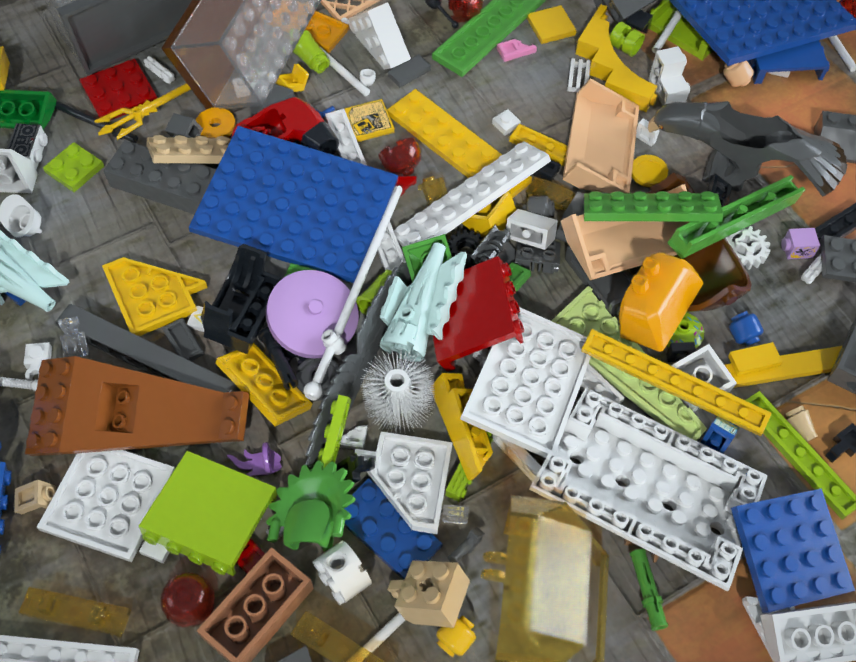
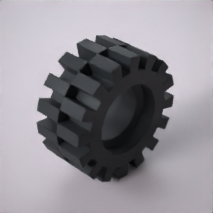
M463 230V234L457 231L456 236L452 234L447 242L451 256L454 257L459 254L458 249L461 247H470L475 250L484 238H481L479 233L475 236V231L472 230L470 233H467V230ZM467 255L464 270L477 265L470 255Z

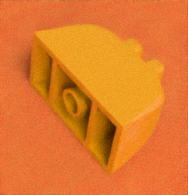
M662 252L646 257L637 275H634L631 280V284L626 290L620 305V337L659 352L663 351L703 285V281L693 266L686 260Z

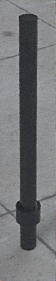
M56 102L55 109L100 129L105 125H111L107 122L95 123L94 121L98 118L61 102ZM119 126L113 129L111 132L112 136L117 138L121 129L125 128ZM128 133L120 139L136 143L138 136Z

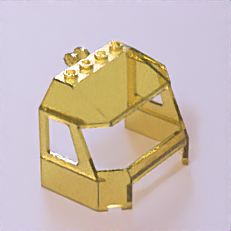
M511 495L503 534L508 535L507 553L493 551L483 553L485 561L505 565V572L493 569L481 570V577L483 579L503 582L500 626L494 662H567L586 646L591 559L595 566L600 567L596 659L592 662H604L609 555L593 538L592 531L566 502Z

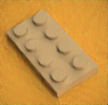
M155 135L147 137V147L153 163L219 164L231 139L224 136H218L217 138H207L205 136L187 138L179 135L172 138Z

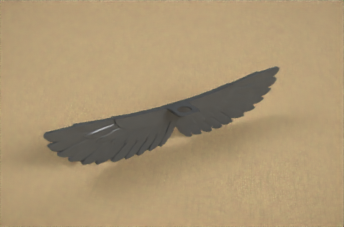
M402 262L399 268L395 267L391 275L387 276L384 286H380L377 296L373 298L371 307H368L366 318H363L361 328L358 329L357 354H348L342 360L343 364L337 369V372L340 373L336 374L331 380L332 385L327 389L326 397L319 406V409L322 410L314 420L313 425L315 426L308 438V441H311L305 455L308 456L305 465L311 471L318 461L320 449L325 448L327 439L324 438V432L327 424H331L333 415L330 414L333 400H337L338 395L349 397L352 400L349 408L350 412L364 380L361 378L366 377V372L380 348L381 339L388 328L380 318L381 308L386 302L388 290L393 283L394 277H399L406 286L412 284L407 263Z

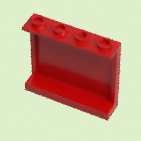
M499 256L464 270V279L457 286V299L450 306V319L444 324L442 329L443 339L438 340L433 335L437 362L447 372L456 369L454 360L515 337L520 344L524 343L522 337L524 327L518 318L520 308L513 296L516 294V290L509 278L512 272L508 263H503Z

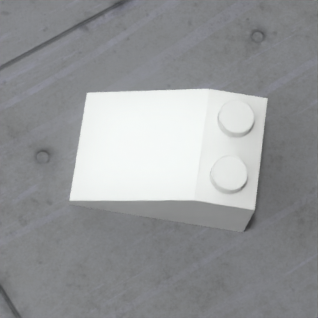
M0 149V192L32 193L38 175L32 161L12 149Z

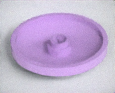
M303 270L287 275L275 285L267 302L266 320L271 334L283 348L295 355L305 358H322L326 347L321 336L327 330L334 331L350 290L339 279L322 271ZM357 303L353 307L341 336L344 339L345 345L353 337L358 325Z

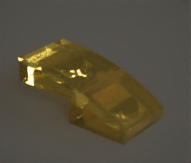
M536 177L525 191L527 198L530 196H548L550 200L554 201L555 208L566 210L575 196L574 192L559 184Z

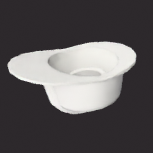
M10 195L2 201L0 205V222L14 237L32 236L35 233L42 232L40 229L41 216L39 212L20 195Z

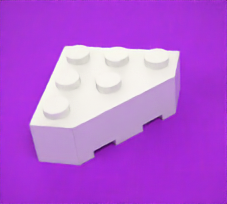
M388 2L349 18L351 31L355 33L359 41L384 70L393 68L411 59Z

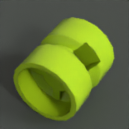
M619 22L609 37L613 47L617 49L622 48V52L633 57L640 50L645 34L636 29L632 30L629 25Z

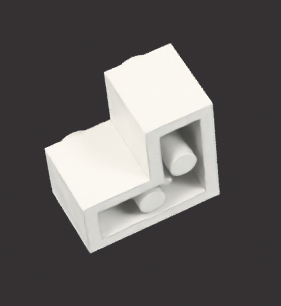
M679 46L656 51L648 79L650 83L657 85L656 94L663 106L672 102H686L690 93V85L682 76L687 59Z

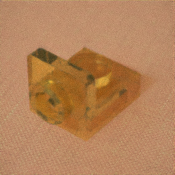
M434 176L427 177L422 180V184L417 186L418 190H423L428 207L434 201L448 194L443 177L437 179Z

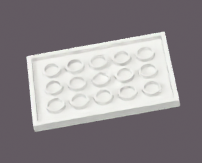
M519 307L520 313H518V318L524 327V332L522 333L524 343L520 344L514 337L491 347L460 420L547 458L550 451L556 454L591 356L581 352L587 339L586 336Z

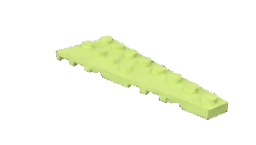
M589 286L551 320L588 337L591 329H594L645 353L637 343L620 337L619 321L615 316H611L605 308L603 301L598 300L592 292L593 289ZM591 356L589 364L614 388L658 423L695 441H698L706 432L707 428L690 407L687 408L680 398Z

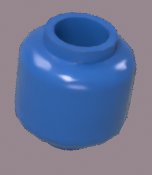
M745 311L731 318L732 322L728 328L737 344L746 343L748 347L760 341L759 336L763 334L764 329L755 314H749L748 311Z

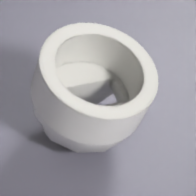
M371 69L361 70V83L365 86H371L375 82V71Z

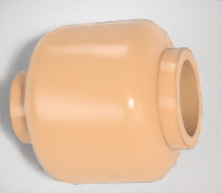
M747 61L730 66L725 64L723 74L731 86L743 87L750 83L754 71Z

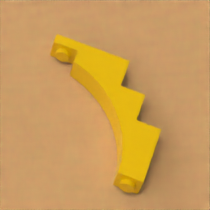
M600 4L578 39L575 54L592 60L589 75L606 81L605 87L639 105V110L647 112L650 105L654 106L658 95L655 94L657 85L636 75L619 59L609 37L610 22L607 21V6Z

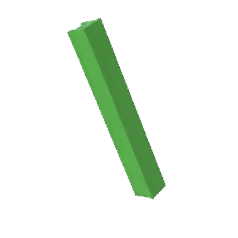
M790 175L722 207V222H690L677 228L667 243L683 259L795 204L806 189L804 187L798 189L791 182L794 177Z

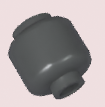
M546 195L530 196L527 203L523 204V210L554 218L555 204Z

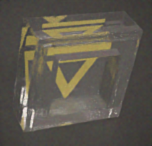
M443 504L442 522L467 524L469 506Z

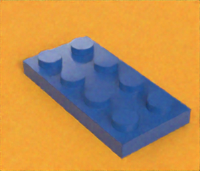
M369 478L352 494L355 497V501L344 508L351 514V518L345 520L344 526L403 580L406 578L412 560L429 561L442 547V542L431 533L411 530L380 488Z

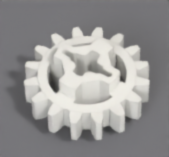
M752 226L726 237V240L748 270L751 269L752 265L758 268L760 263L764 264L771 251L768 249L770 242H765L767 236H760L761 230L752 231Z

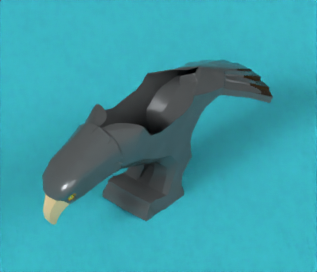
M728 101L715 103L672 102L664 105L648 123L650 133L662 130L700 140L715 149L711 152L702 181L710 182V179L717 174L732 186L731 190L737 192L742 190L745 180L758 175L762 163L770 160H783L795 163L813 183L822 197L836 188L847 170L848 164L844 155V149L838 143L798 129L778 115L763 118L740 113L732 109Z

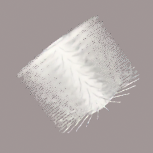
M397 355V369H395L394 363L393 370L390 358L388 357L390 362L388 364L390 365L384 371L377 372L376 378L375 376L370 378L372 382L364 384L365 386L363 387L370 388L371 390L365 389L363 391L365 393H362L365 395L362 396H366L363 397L366 398L364 400H367L364 402H371L374 405L369 409H375L374 413L377 414L376 416L380 413L382 414L377 419V422L381 418L383 420L386 415L388 420H391L393 416L394 422L397 425L399 421L400 429V414L402 415V420L404 414L409 429L408 424L411 422L409 420L412 419V414L415 413L418 416L416 412L419 410L424 414L425 410L423 407L432 405L425 402L432 401L428 399H432L431 397L433 396L427 395L423 398V395L435 393L431 392L435 390L427 389V387L434 386H427L430 383L424 380L430 374H427V376L425 374L422 375L420 369L417 372L415 364L410 369V365L406 362L407 359H405L406 369H404L403 362L400 359L398 364Z

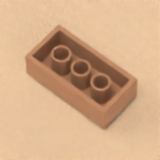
M271 547L197 629V632L202 639L228 662H251L314 589L312 581Z

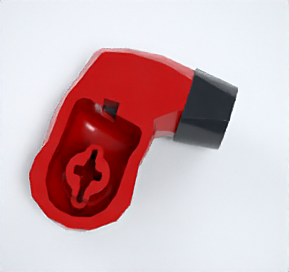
M292 97L264 108L254 116L239 122L232 131L233 137L237 126H241L331 155L335 153L339 146V139L328 123L323 120L319 112L309 103L297 97Z

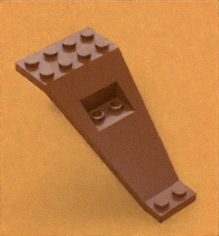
M77 356L45 359L41 361L39 368V378L30 418L31 422L26 440L25 454L31 456L62 455L244 441L249 393L245 391L224 393Z

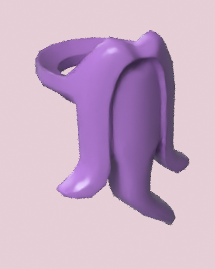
M268 442L263 443L261 453L250 454L244 450V456L250 461L242 462L232 455H227L236 467L243 471H250L247 473L250 477L269 475L282 468L280 464L281 456L270 449Z

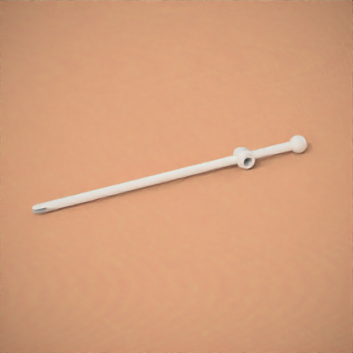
M400 185L395 186L334 331L327 330L321 336L326 349L313 380L305 385L303 392L309 400L315 401L321 397L323 392L321 384L334 353L339 355L346 349L344 339L341 336L402 193Z

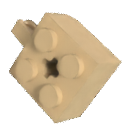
M412 560L405 580H391L388 591L391 592L394 598H397L394 607L406 621L418 625L454 628L470 580L458 563Z

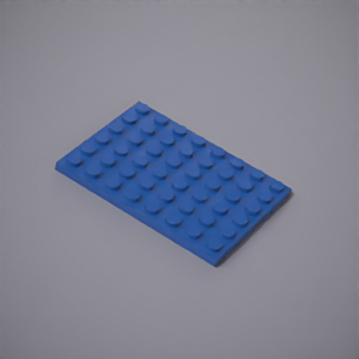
M670 0L727 66L856 30V19L837 0Z
M237 126L189 225V232L237 247L246 244L266 252L268 257L313 268L354 283L397 184L398 175Z

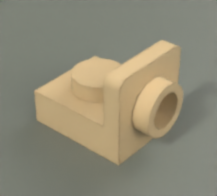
M35 480L15 488L14 512L25 514L40 507L47 509L56 493V486L41 480Z

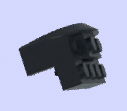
M246 244L239 246L231 269L212 305L207 301L204 303L201 322L205 338L248 354L266 321V306L269 296L275 285L283 279L264 271L266 252ZM237 289L240 290L242 293L250 294V297L238 293L235 290Z

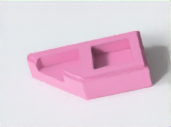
M512 39L497 44L496 49L503 61L506 62L536 53L537 47L536 45L528 46L522 44L519 40Z

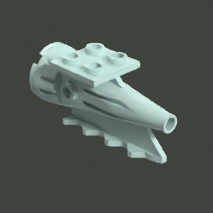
M0 230V293L9 292L49 312L53 309L56 302L41 288L65 286L69 283V280L51 264L43 262L32 251H27L15 239L8 238ZM0 294V305H3L5 301Z
M433 243L412 284L406 286L399 277H394L380 318L388 326L380 342V347L385 352L391 354L394 351L399 354L398 358L407 359L406 361H411V359L413 361L415 359L414 362H420L421 358L424 359L429 335H434L438 340L443 339L442 329L444 324L450 319L451 303L456 301L458 283L464 279L466 252H460L443 263L446 247L440 243Z

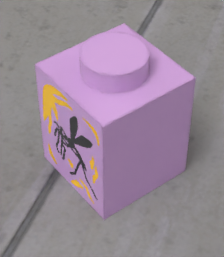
M815 228L789 229L782 239L781 247L785 251L787 259L813 258L820 247Z

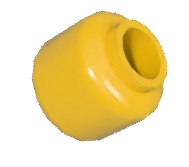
M462 615L459 619L457 618L454 628L440 627L436 632V636L439 639L437 644L451 657H454L455 654L463 656L476 640V635L471 630L475 625Z

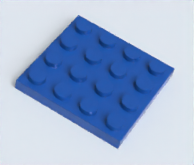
M822 488L731 508L762 613H769L855 591Z

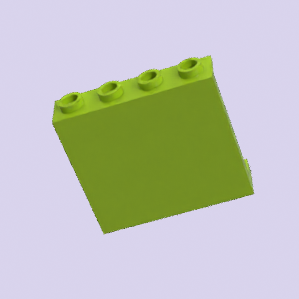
M662 0L657 8H653L649 12L653 15L650 30L660 36L677 11V8L670 0ZM683 15L667 39L702 61L713 51L710 45Z
M186 451L139 524L142 538L149 544L156 545L158 543L165 546L166 550L172 554L179 555L181 553L186 555L195 564L202 565L204 563L209 565L218 574L225 575L227 573L234 576L236 573L234 566L267 507L278 499L276 487Z

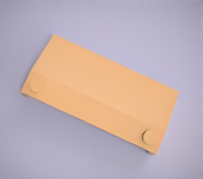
M590 78L576 94L562 180L579 189L605 193L616 191L630 193L639 105Z
M685 184L667 192L680 193L687 191ZM573 214L561 220L566 241L589 280L641 266L645 258L654 253L662 252L671 256L677 255L667 242L677 228L690 223L584 221V214L578 216Z

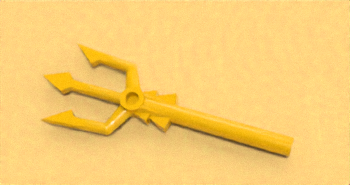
M185 83L153 101L146 100L143 105L140 104L132 109L121 108L95 120V123L109 122L111 118L122 113L128 114V116L111 125H105L98 132V135L111 133L113 129L132 119L136 120V123L126 129H121L117 136V140L140 127L143 124L142 119L144 116L150 115L149 113L158 112V107L190 91L191 88Z

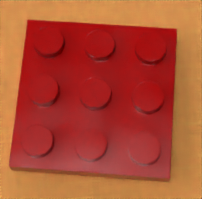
M135 58L79 79L99 118L121 108L132 109L140 104L143 105L146 100L153 101L157 99L154 90ZM122 113L114 118H111L110 121L126 114Z

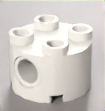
M343 540L312 561L318 571L319 578L325 586L329 585L332 590L331 593L339 605L344 602L346 603L372 584L367 571H363L361 567V561Z

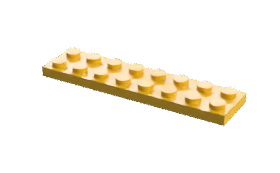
M414 89L387 109L390 118L467 178L474 176L502 155L417 89ZM527 177L508 191L511 193L512 198L532 183V177Z

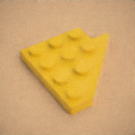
M124 257L102 265L128 329L137 336L166 326L180 318L190 316L193 312L197 311L191 294L208 288L205 280Z

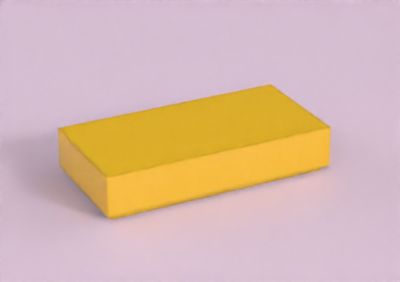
M773 342L732 351L728 355L737 376L777 367L783 362Z

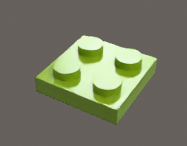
M73 142L46 164L43 169L46 174L75 193L105 166L103 161Z

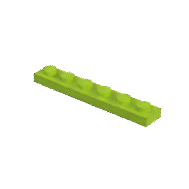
M760 391L746 399L745 401L772 413L763 432L764 435L814 490L822 488L826 503L841 520L856 510V495L769 400Z

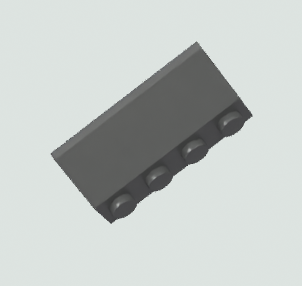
M822 111L814 127V135L825 137L838 143L844 149L847 162L856 163V115Z

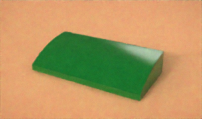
M1 90L0 128L14 129L16 123L41 125L42 129H44L52 117L57 99L50 92Z

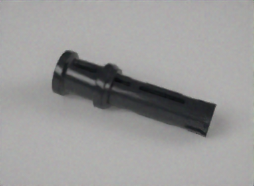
M269 327L262 329L258 334L260 342L264 343L266 356L272 358L284 388L291 390L288 383L291 384L292 388H295L299 382L286 358L285 348L275 340Z

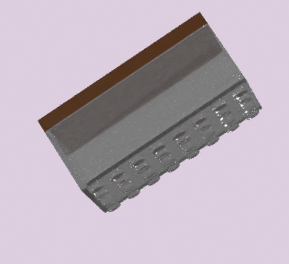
M192 0L161 49L205 109L214 107L222 109L263 106L321 0Z

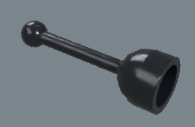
M425 0L431 9L438 8L452 23L451 25L454 29L458 28L459 23L454 21L441 7L442 0Z

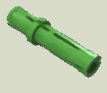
M646 549L634 550L630 552V557L643 596L642 606L647 610L651 630L665 629L668 623L661 605L663 599L662 596L658 595Z

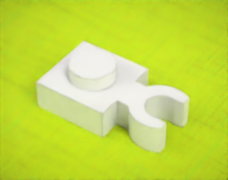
M49 342L26 344L24 366L27 369L25 373L27 380H33V376L39 374L42 360L51 359L52 346Z

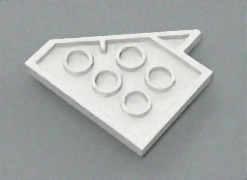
M380 432L376 452L355 449V456H364V461L374 458L375 468L367 471V473L411 530L438 534L453 442Z

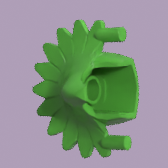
M318 460L312 471L307 465H303L299 478L290 474L288 476V487H279L276 490L280 500L269 505V508L276 512V514L266 521V524L270 526L267 540L273 543L277 542L280 528L284 527V545L292 550H298L300 542L318 543L322 547L323 552L333 547L334 537H342L345 520L351 518V514L344 508L355 501L353 495L347 494L354 486L352 480L344 481L347 470L341 468L336 471L337 464L333 461L324 468L323 462Z

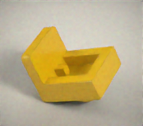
M294 64L292 73L276 75L274 82L277 85L292 89L293 92L304 91L309 73L299 64Z

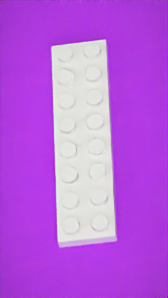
M524 141L517 144L515 148L501 155L496 161L485 166L474 176L466 179L464 183L450 190L448 194L434 201L429 207L415 214L413 218L404 224L399 225L394 230L399 245L404 247L443 234L446 235L551 161L549 154Z

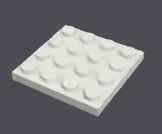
M124 450L77 453L37 528L42 532L132 562L143 540L139 524L174 472L175 467Z

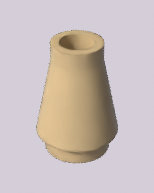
M803 405L785 414L787 421L806 442L818 437L809 411L805 410Z

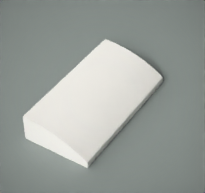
M856 601L760 614L764 634L774 662H848L856 660Z

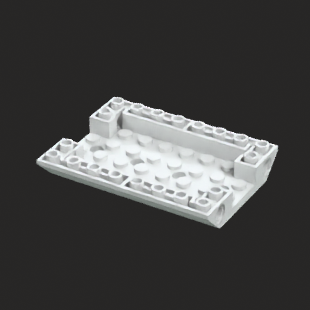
M585 388L567 421L556 454L551 451L549 452L529 490L728 591L743 548L740 547L741 541L731 508L759 502L768 475ZM570 458L578 459L581 464L572 462ZM616 481L624 482L627 487L619 486ZM663 504L670 505L674 511L665 509ZM710 527L719 530L721 535L713 533Z

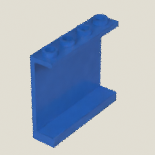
M820 40L747 60L754 71L752 76L754 84H762L766 72L815 70L820 81L823 80L830 66Z

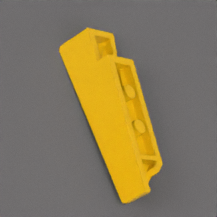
M441 373L433 385H431L434 387H430V389L435 390L431 392H435L432 393L435 394L433 395L466 477L468 480H473L481 473L484 464L491 457L493 451L485 430L460 420L473 389H465L462 374Z

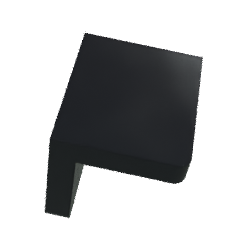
M640 10L630 16L625 24L629 25L631 29L634 28L646 34L650 29L653 15Z

